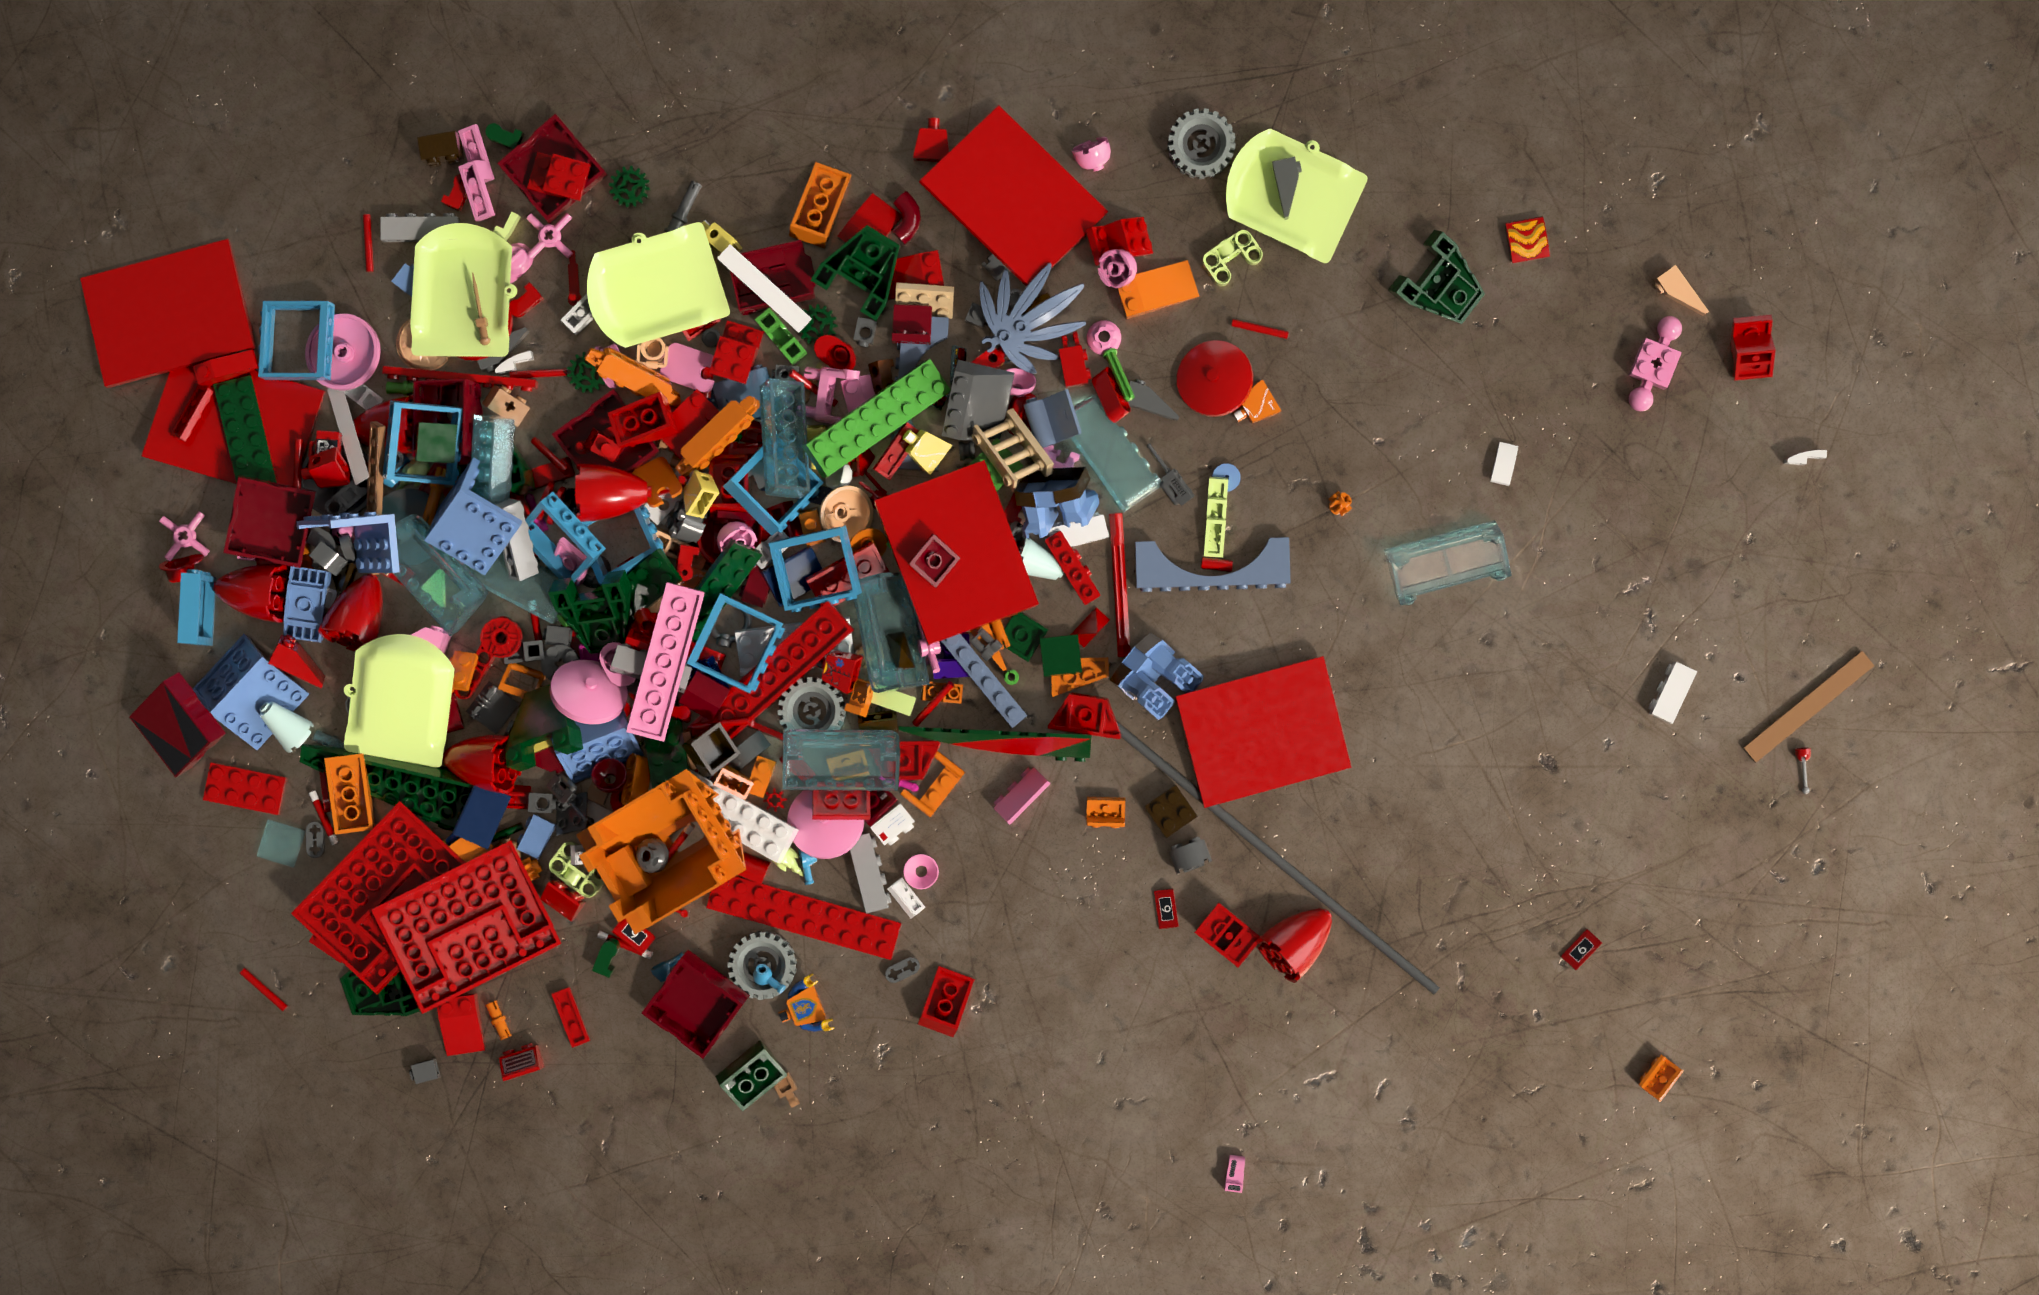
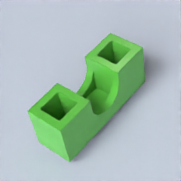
M770 307L755 319L757 324L793 366L808 354Z

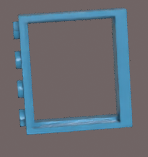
M263 301V308L260 311L262 324L259 328L261 341L258 346V354L260 355L258 377L265 380H331L335 304L329 301ZM275 310H320L316 373H272Z
M390 400L382 477L386 480L455 485L457 476H459L457 462L461 459L459 442H462L463 431H461L463 408ZM401 408L452 413L451 424H457L455 463H447L446 477L395 473Z
M775 433L723 487L772 536L777 531L781 533L788 526L786 522L788 520L792 522L799 515L797 510L799 508L803 510L810 503L808 499L810 497L814 498L820 492L818 488L824 482ZM769 450L808 488L778 521L738 483Z
M551 492L540 501L525 520L532 529H529L528 532L533 543V552L559 579L572 578L575 583L606 549L554 492ZM542 510L551 517L587 556L573 574H571L573 570H568L563 565L562 558L559 555H554L556 545L533 522Z
M643 505L635 509L634 512L651 548L613 571L625 570L628 575L657 549L661 548L663 551L664 544L657 537V528L650 522L649 517L651 515ZM586 521L582 523L588 529V526L596 521ZM599 556L591 567L599 585H601L607 574V569L601 556Z
M846 525L769 543L785 611L799 612L803 610L802 607L806 606L813 609L820 607V603L830 601L831 604H836L842 598L850 601L857 599V595L862 593ZM840 536L852 589L794 601L781 549Z
M187 570V573H181L177 643L213 646L215 592L213 586L216 582V577L211 576L210 572Z
M719 594L687 664L748 693H751L752 690L756 691L760 683L757 678L760 673L764 674L768 663L765 661L768 655L772 657L777 647L774 645L776 638L781 639L784 633L783 623L723 594ZM725 603L775 626L748 685H744L697 662Z

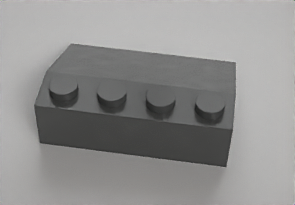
M958 360L942 436L957 440H972L974 425H978L982 432L1003 423L1015 373ZM1002 432L993 435L987 439H1000Z

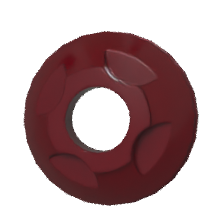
M608 758L599 761L593 767L591 776L597 789L611 793L623 787L626 782L627 772L625 766L620 761ZM612 775L616 780L613 784H607L605 778Z

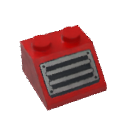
M532 1043L521 1046L522 1050L516 1052L514 1049L504 1051V1056L499 1057L503 1081L535 1072L545 1067L539 1046H533Z

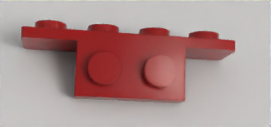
M1059 531L1047 538L1045 543L1083 604L1087 605L1100 597L1099 591L1089 577L1092 573L1087 565L1082 566L1079 561L1082 557L1077 549L1073 550L1063 533Z

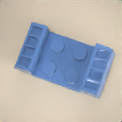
M290 566L283 621L284 636L290 635L299 640L322 642L324 637L319 634L318 630L324 619L327 587L331 584V573L329 571Z

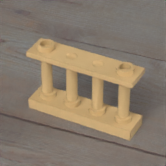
M1013 408L1006 411L1003 423L982 432L978 425H974L973 442L981 448L1001 475L1004 484L1007 487L1009 486L1012 492L1017 488L1018 479L1035 471H1041L1045 477L1052 474L1053 461ZM1007 429L1011 430L1014 434L1013 437L995 445H992L987 439ZM1016 443L1021 444L1025 449L1005 459H1002L998 453ZM1026 457H1031L1035 462L1015 473L1008 467V465Z

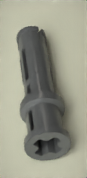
M695 181L690 182L677 211L672 213V219L668 227L664 229L665 232L676 230L687 224L686 217L702 185L697 182L695 183Z

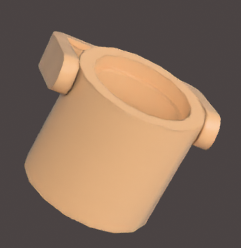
M661 338L638 344L636 361L651 369L664 368L668 364L669 346H666ZM640 353L647 359L646 361H640Z

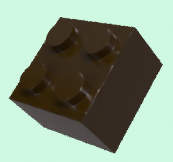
M456 131L417 137L421 160L430 167H439L444 162L457 164L460 163L461 159H464L462 142Z
M720 722L710 723L682 745L702 777L714 775L741 754Z
M1177 785L1172 786L1144 806L1165 838H1168L1198 817Z

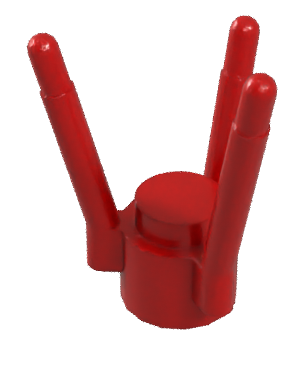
M866 471L865 475L877 489L874 491L862 481L859 482V485L872 494L870 499L873 501L871 503L873 508H876L874 500L888 496L886 494L887 491Z

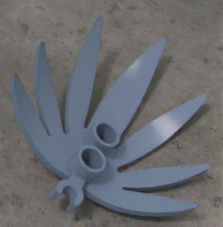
M1048 263L1028 284L1015 303L1010 315H1007L1010 299L1008 270H1004L997 296V314L986 285L983 281H980V300L983 314L994 334L992 337H984L982 344L991 342L992 345L987 348V352H992L996 345L1000 343L1007 357L1016 366L1032 374L1037 373L1034 365L1020 352L1043 360H1057L1059 355L1038 346L1025 344V341H1042L1057 338L1086 325V321H1077L1030 331L1060 313L1084 288V283L1073 286L1048 298L1026 314L1021 315L1041 291L1051 270V263Z

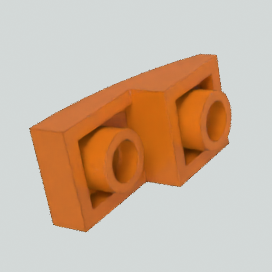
M922 681L921 700L931 701L946 683ZM954 684V687L940 702L961 704L963 685Z

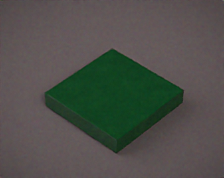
M418 422L415 461L455 463L457 424Z
M1019 612L1010 618L1004 628L1011 645L1006 649L1029 662L1040 644V638H1044L1048 629Z
M1078 634L1040 638L1044 677L1082 673Z

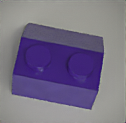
M961 634L962 637L970 645L969 634ZM940 641L941 652L940 654H935L940 671L933 673L934 679L970 677Z

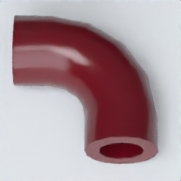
M908 191L902 193L893 203L901 212L902 220L892 231L904 245L918 231L921 221L920 207Z

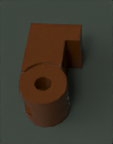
M893 359L878 360L868 364L875 394L894 382L890 369L894 367Z

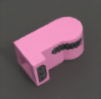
M1229 1155L1224 1185L1225 1191L1242 1193L1245 1156Z

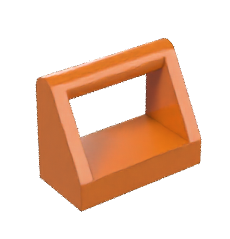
M518 663L508 664L498 689L521 698L528 692L506 684L512 669L539 679L535 689L542 687L545 676L538 670Z

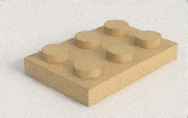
M896 283L895 305L932 306V317L953 318L954 287Z

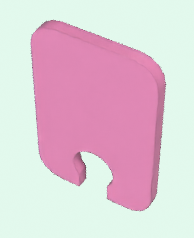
M673 343L669 346L668 364L660 369V374L668 377L671 382L707 393L711 391L715 381L703 379L701 371L705 367H711L714 355L679 343Z

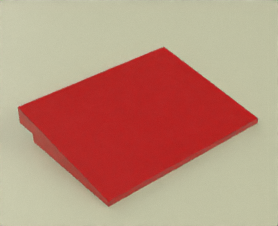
M999 105L919 181L1026 287L1048 263H1051V268H1053L1087 235L1086 229L1095 227L1109 212Z
M229 239L80 278L103 382L107 388L197 365L211 359L256 349L252 334L253 329Z
M193 366L171 371L141 456L237 484L214 386L208 387L213 391L211 400L202 411L201 418L196 422L192 429V434L187 438L186 442L170 435L199 385ZM256 370L232 378L252 376L277 483L293 486L295 439L303 440V465L325 391L290 380H265L258 377L259 371Z
M985 460L874 500L927 645L1016 615L1039 604ZM932 533L960 557L959 561L936 588L908 564Z
M1324 656L1174 697L1204 808L1352 768Z
M399 801L291 914L378 995L400 972V969L371 909L465 862Z
M511 840L371 909L421 1014L562 944Z

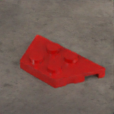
M1070 692L1048 725V729L1121 739V732L1109 699L1104 697Z
M900 741L866 743L885 781H907L924 779L941 742Z

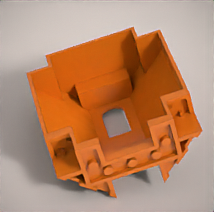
M687 769L576 834L585 849V852L579 855L588 872L596 868L615 900L614 903L609 905V908L618 922L623 919L627 920L634 934L652 926L746 870L740 830L737 829L732 832L731 825L723 817L719 804L713 800L719 794ZM689 822H697L705 834L704 837L680 852L677 850L662 871L649 873L639 867L636 860V850L643 840L658 838L669 849L673 844L670 838L671 834L687 826ZM646 850L643 853V858L645 861H649L651 855Z

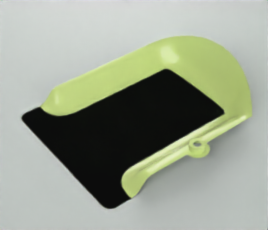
M1272 129L1259 133L1246 143L1232 164L1226 190L1229 218L1294 247L1320 262L1328 263L1366 185L1367 176L1351 168L1346 163L1320 152L1319 144L1314 140L1303 144ZM1311 145H1314V146H1315V148H1314L1313 150L1310 149V146H1311ZM1295 156L1296 161H1300L1302 172L1299 173L1289 218L1284 220L1272 161Z
M700 222L646 238L642 233H636L632 237V243L594 254L587 280L590 310L601 330L610 339L625 348L698 327L727 317L730 314L703 224Z
M454 223L434 229L416 244L410 322L412 333L411 351L413 355L504 357L508 354L509 299L517 295V288L510 284L512 246L507 241L486 228L467 223ZM472 273L477 284L482 316L488 320L487 333L488 338L491 339L488 345H482L479 342L481 340L480 332L475 323V319H478L479 316Z
M393 634L374 639L356 650L352 684L344 687V693L351 697L344 740L346 751L435 768L442 765L455 669L440 649L416 636Z

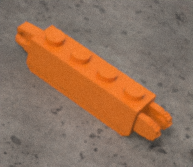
M610 347L605 348L603 352L590 348L586 353L585 360L595 366L596 372L600 377L612 379L616 385L629 388L637 396L648 397L661 392L667 397L669 405L674 407L680 405V394L672 389L668 377Z
M748 396L740 403L738 401H730L681 448L683 458L675 467L676 470L686 477L694 470L701 471L708 467L710 461L715 456L720 455L729 443L736 440L737 435L742 430L747 429L751 425V422L755 419L752 415L761 405L759 400Z

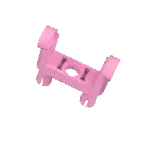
M807 366L805 372H811L812 374L804 373V377L806 379L819 380L816 407L800 405L799 410H805L806 412L799 411V416L814 418L816 422L834 424L842 418L831 415L836 378L859 379L860 371L830 367L818 369Z

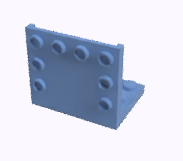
M473 457L438 507L424 541L479 573L486 575L521 526L522 520L470 491L475 483L474 479L480 471L478 469L480 461Z
M350 512L339 513L336 516H333V514L303 517L304 521H297V529L329 526V528L354 526V548L357 554L356 567L358 573L400 572L394 514L366 512L364 515H358V513L350 514Z
M243 634L194 686L193 691L215 719L254 749L258 750L272 735V732L260 717L261 706L266 702L270 703L273 701L293 712L306 699L309 693L280 669L268 664L269 661L262 655L253 641L246 634Z
M624 709L615 719L602 724H584L575 721L581 730L583 749L568 755L555 751L556 756L573 783L592 777L593 767L603 759H616L625 764L632 753L644 756L635 735L626 732L628 721Z

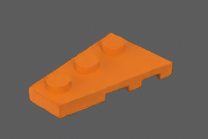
M1108 657L1081 658L1082 673L1051 676L1052 697L1109 677Z

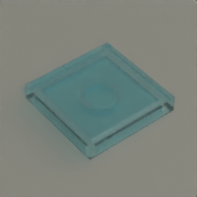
M268 819L257 857L295 867L306 830Z

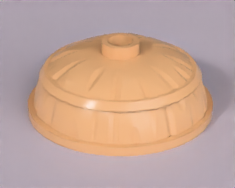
M411 319L406 321L400 328L396 339V349L402 362L412 369L434 371L445 365L451 356H415L412 354Z
M854 486L835 488L821 503L819 510L821 527L823 530L846 525L849 540H851L858 531L870 528L873 506L870 498L864 491ZM838 509H841L840 515H837ZM840 536L831 537L832 540L841 543Z

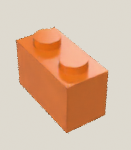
M760 755L757 756L750 776V780L754 782L749 792L750 794L765 798L777 761Z

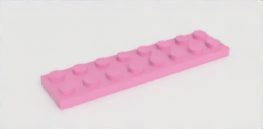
M670 582L666 583L626 732L664 742L705 592Z

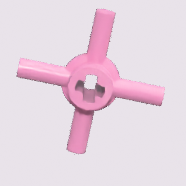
M532 213L526 218L539 231V242L527 253L528 256L533 259L544 247H556L567 258L571 257L573 253L560 241V230L572 219L568 213L555 225L548 224L544 226ZM548 232H549L550 234L552 233V236H553V239H552V240H550L549 238L547 239L546 234H547Z
M198 511L189 525L177 526L165 516L160 519L159 522L173 532V540L175 542L164 556L167 560L171 561L181 547L187 548L192 546L204 556L208 555L210 550L196 540L195 528L205 516L202 512ZM182 533H187V540L182 539Z
M918 622L922 639L917 641L919 654L921 657H924L923 663L925 665L930 664L933 673H937L940 671L935 654H940L941 652L940 642L927 645Z

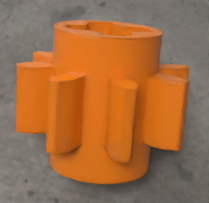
M1337 491L1328 498L1330 501L1329 509L1335 515L1340 513L1343 516L1352 509L1350 506L1352 500L1345 492L1340 494Z
M531 857L522 860L531 881L539 878V873L543 871L539 861L536 858L532 860Z

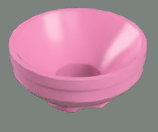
M1097 321L1087 332L1089 348L1099 355H1103L1108 349H1118L1121 343L1120 330L1111 321ZM1107 331L1110 334V339L1107 342H1101L1098 338L1100 332Z
M1021 368L1005 370L1015 373L1010 395L1021 397L1034 390L1036 378L1032 373L1026 372Z
M918 854L912 856L904 866L905 880L913 888H929L938 878L939 870L937 863L928 855ZM918 866H925L927 869L926 876H917L916 868Z

